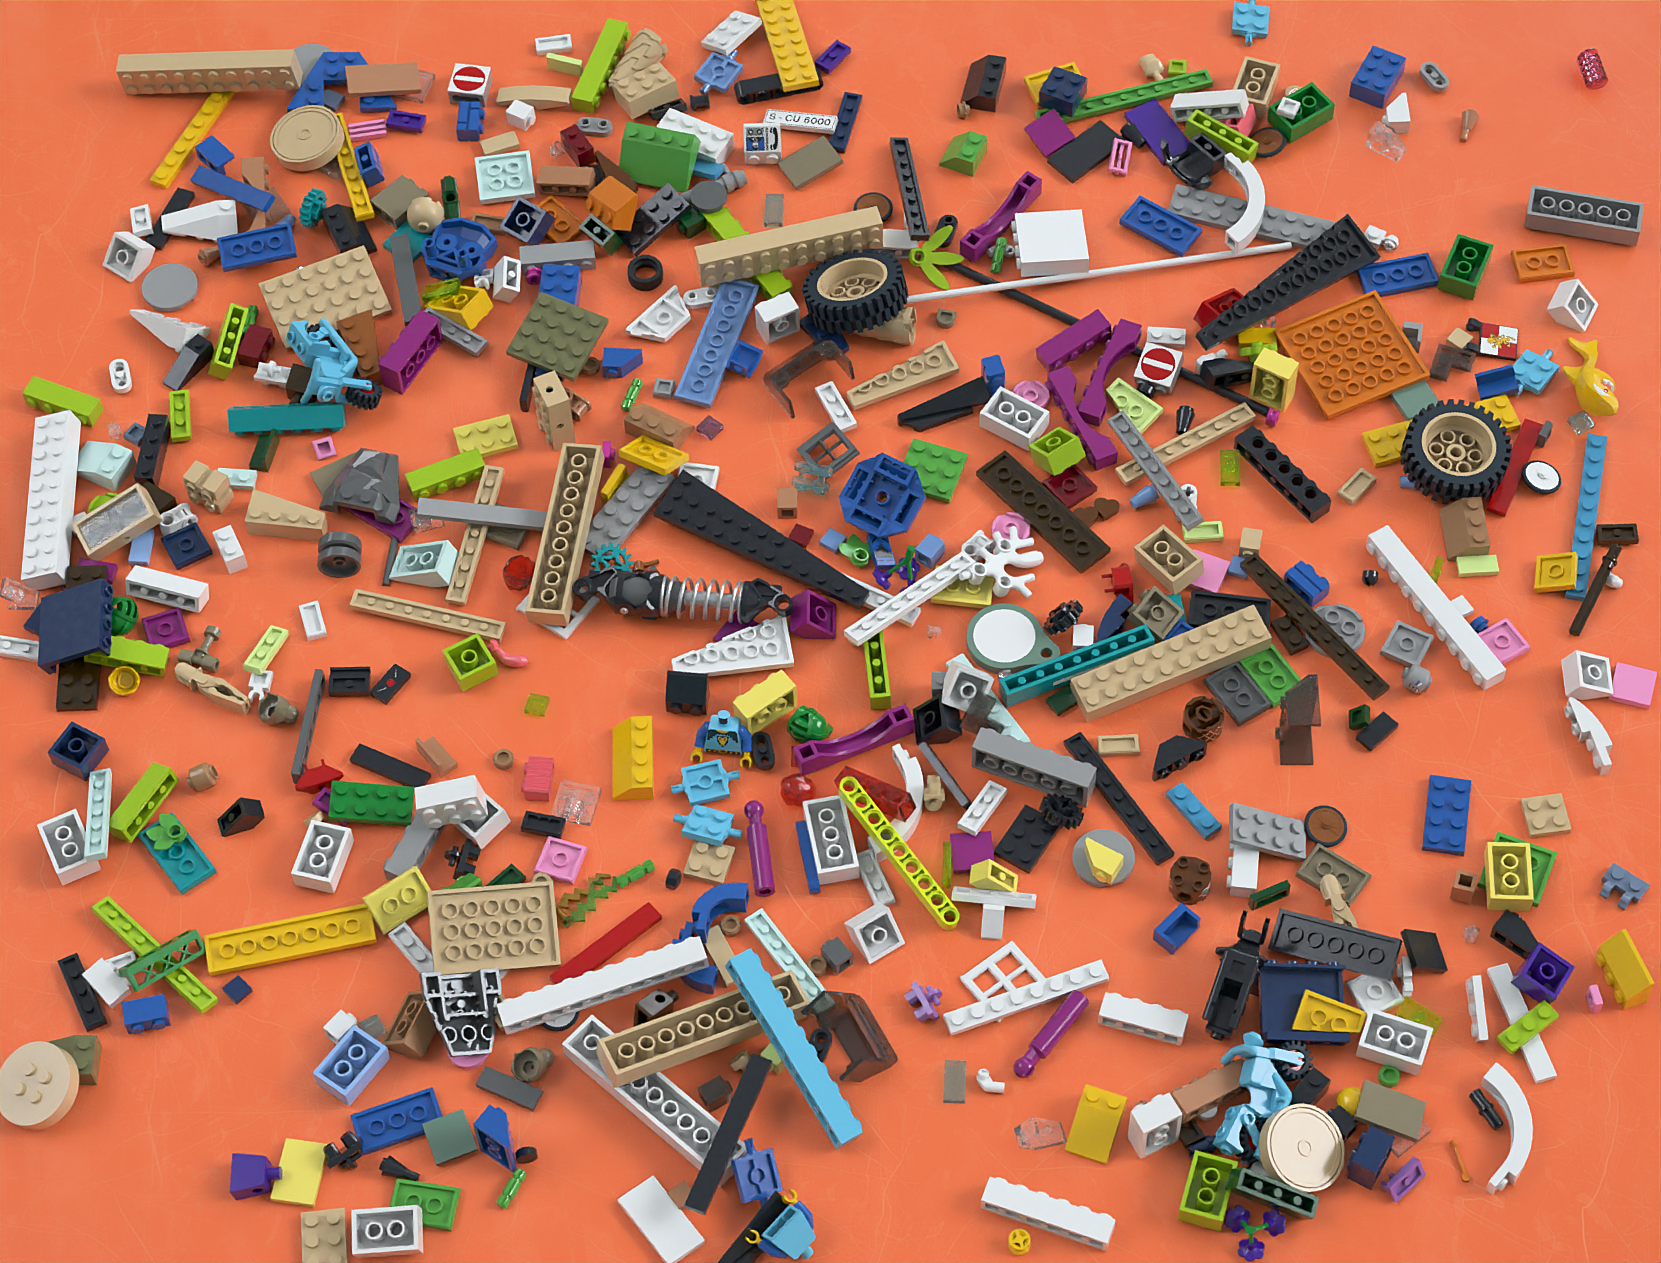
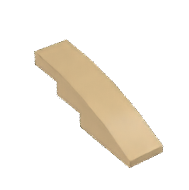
M537 85L499 88L496 103L499 107L511 105L516 99L530 106H535L537 110L569 105L572 90L571 88Z

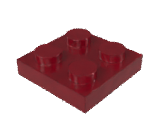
M1071 465L1061 474L1051 475L1042 481V485L1069 510L1097 491V486L1076 465Z

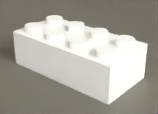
M669 108L657 125L659 128L696 135L701 141L697 154L698 159L721 164L726 161L735 148L734 133L672 108Z
M839 795L803 801V815L808 828L819 884L823 885L860 878L859 863L846 805Z

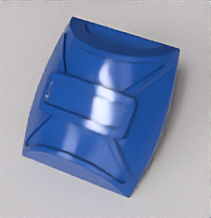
M739 340L729 356L726 368L750 378L761 360L763 350Z

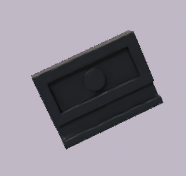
M370 666L330 667L329 696H369Z

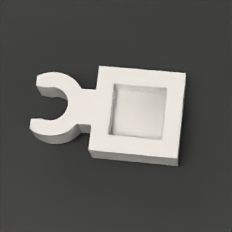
M494 268L484 269L481 276L479 274L474 276L475 288H490V284L494 281Z
M1222 349L1216 354L1212 352L1208 355H1202L1196 360L1195 372L1200 375L1203 361L1225 358L1228 356L1227 352Z
M265 670L262 675L251 674L248 685L249 690H251L248 695L250 703L253 702L256 696H259V701L265 698L263 692L270 691L273 679L272 671Z
M1402 957L1400 965L1396 966L1397 977L1401 978L1403 997H1412V968L1409 958Z

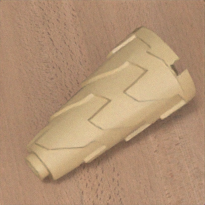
M641 28L631 41L632 43L624 53V57L615 67L614 73L608 80V88L614 92L613 83L660 62L668 53L667 45L664 43L662 46L660 44L662 39L653 31Z
M904 307L902 311L898 310L899 314L896 317L891 315V321L886 322L884 320L882 326L874 325L873 330L869 331L868 328H865L862 333H858L857 330L853 331V333L863 337L893 341L897 344L913 345L917 329L914 328V323H917L915 307Z

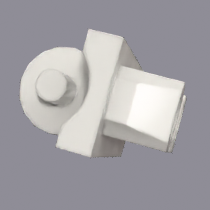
M270 361L269 364L259 362L258 370L254 375V381H259L262 385L267 386L276 384L280 388L285 389L291 368L278 366L274 361Z

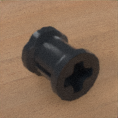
M708 93L699 96L689 95L692 111L705 107L710 109Z

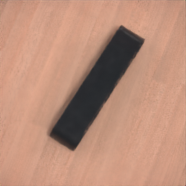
M815 67L819 86L784 92L779 75L776 73L738 81L734 84V91L738 103L745 105L817 91L823 87L824 83L819 68Z

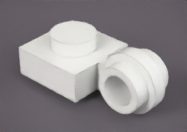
M1369 225L1364 233L1376 249H1379L1382 244L1385 249L1393 251L1399 245V240L1396 236L1389 235L1386 237V231Z

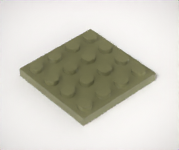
M540 292L507 348L506 354L548 372L555 370L558 376L575 382L608 325L609 320L606 317Z

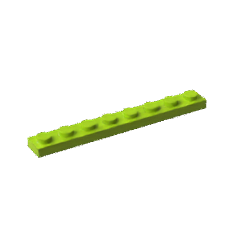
M109 896L92 906V912L138 956L141 957L160 946L147 931ZM172 955L169 960L172 963L179 962ZM157 961L152 969L160 973L164 963ZM184 966L162 977L201 1015L218 1003V998Z

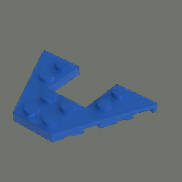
M323 52L288 105L287 113L308 105L324 107V85L347 84L345 66L368 65L361 53ZM389 95L360 97V112H390V110H397L396 104Z

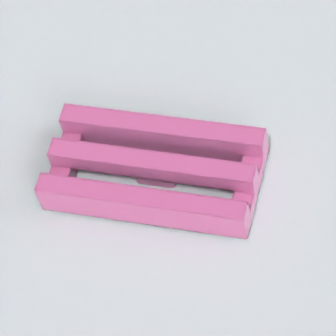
M384 119L348 124L351 142L387 137Z
M1114 139L1108 173L1115 172L1116 175L1122 174V176H1126L1133 142ZM1117 144H1120L1116 167H1113ZM1124 145H1126L1124 167L1120 169Z

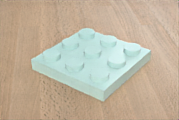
M529 150L475 157L481 205L513 201L518 196L524 199L535 198Z

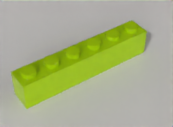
M607 19L571 97L573 109L593 114L596 107H599L601 96L606 92L608 80L613 74L614 67L619 63L620 54L624 53L626 41H629L631 37V31H629L627 22Z

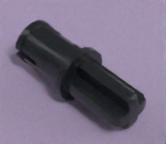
M1476 1089L1469 1094L1468 1097L1479 1110L1478 1114L1483 1115L1492 1129H1499L1503 1125V1121L1493 1109L1494 1105L1489 1103L1481 1089Z

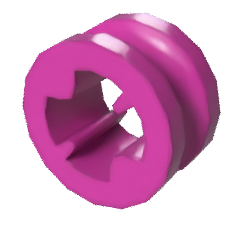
M539 268L528 269L526 271L527 283L530 285L540 284L542 270Z
M1270 408L1265 425L1272 424V427H1275L1280 411H1273V408Z

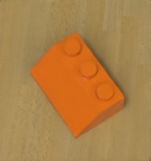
M608 176L589 192L585 203V210L593 214L612 230L631 231L639 195L614 177Z

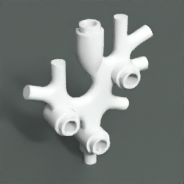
M1011 526L1009 528L1010 539L1002 538L1000 532H995L992 536L997 544L993 554L989 553L984 547L980 548L978 554L985 559V564L979 562L973 564L965 572L959 573L960 580L968 579L969 583L977 585L983 581L985 576H992L996 580L993 586V592L996 596H1006L1010 589H1016L1028 599L1033 593L1024 584L1035 581L1034 574L1012 577L1004 571V566L1012 564L1019 568H1032L1043 563L1044 558L1042 553L1037 551L1017 554L1015 552L1016 549L1034 545L1033 538L1019 539L1017 527Z

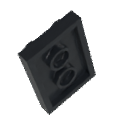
M1025 805L995 848L994 855L1030 874L1060 830L1059 825H1052L1051 820H1045L1046 816L1041 815V812Z

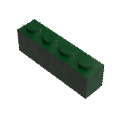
M1244 1167L1230 1170L1225 1188L1226 1191L1269 1208L1277 1209L1300 1220L1314 1219L1319 1202V1197Z

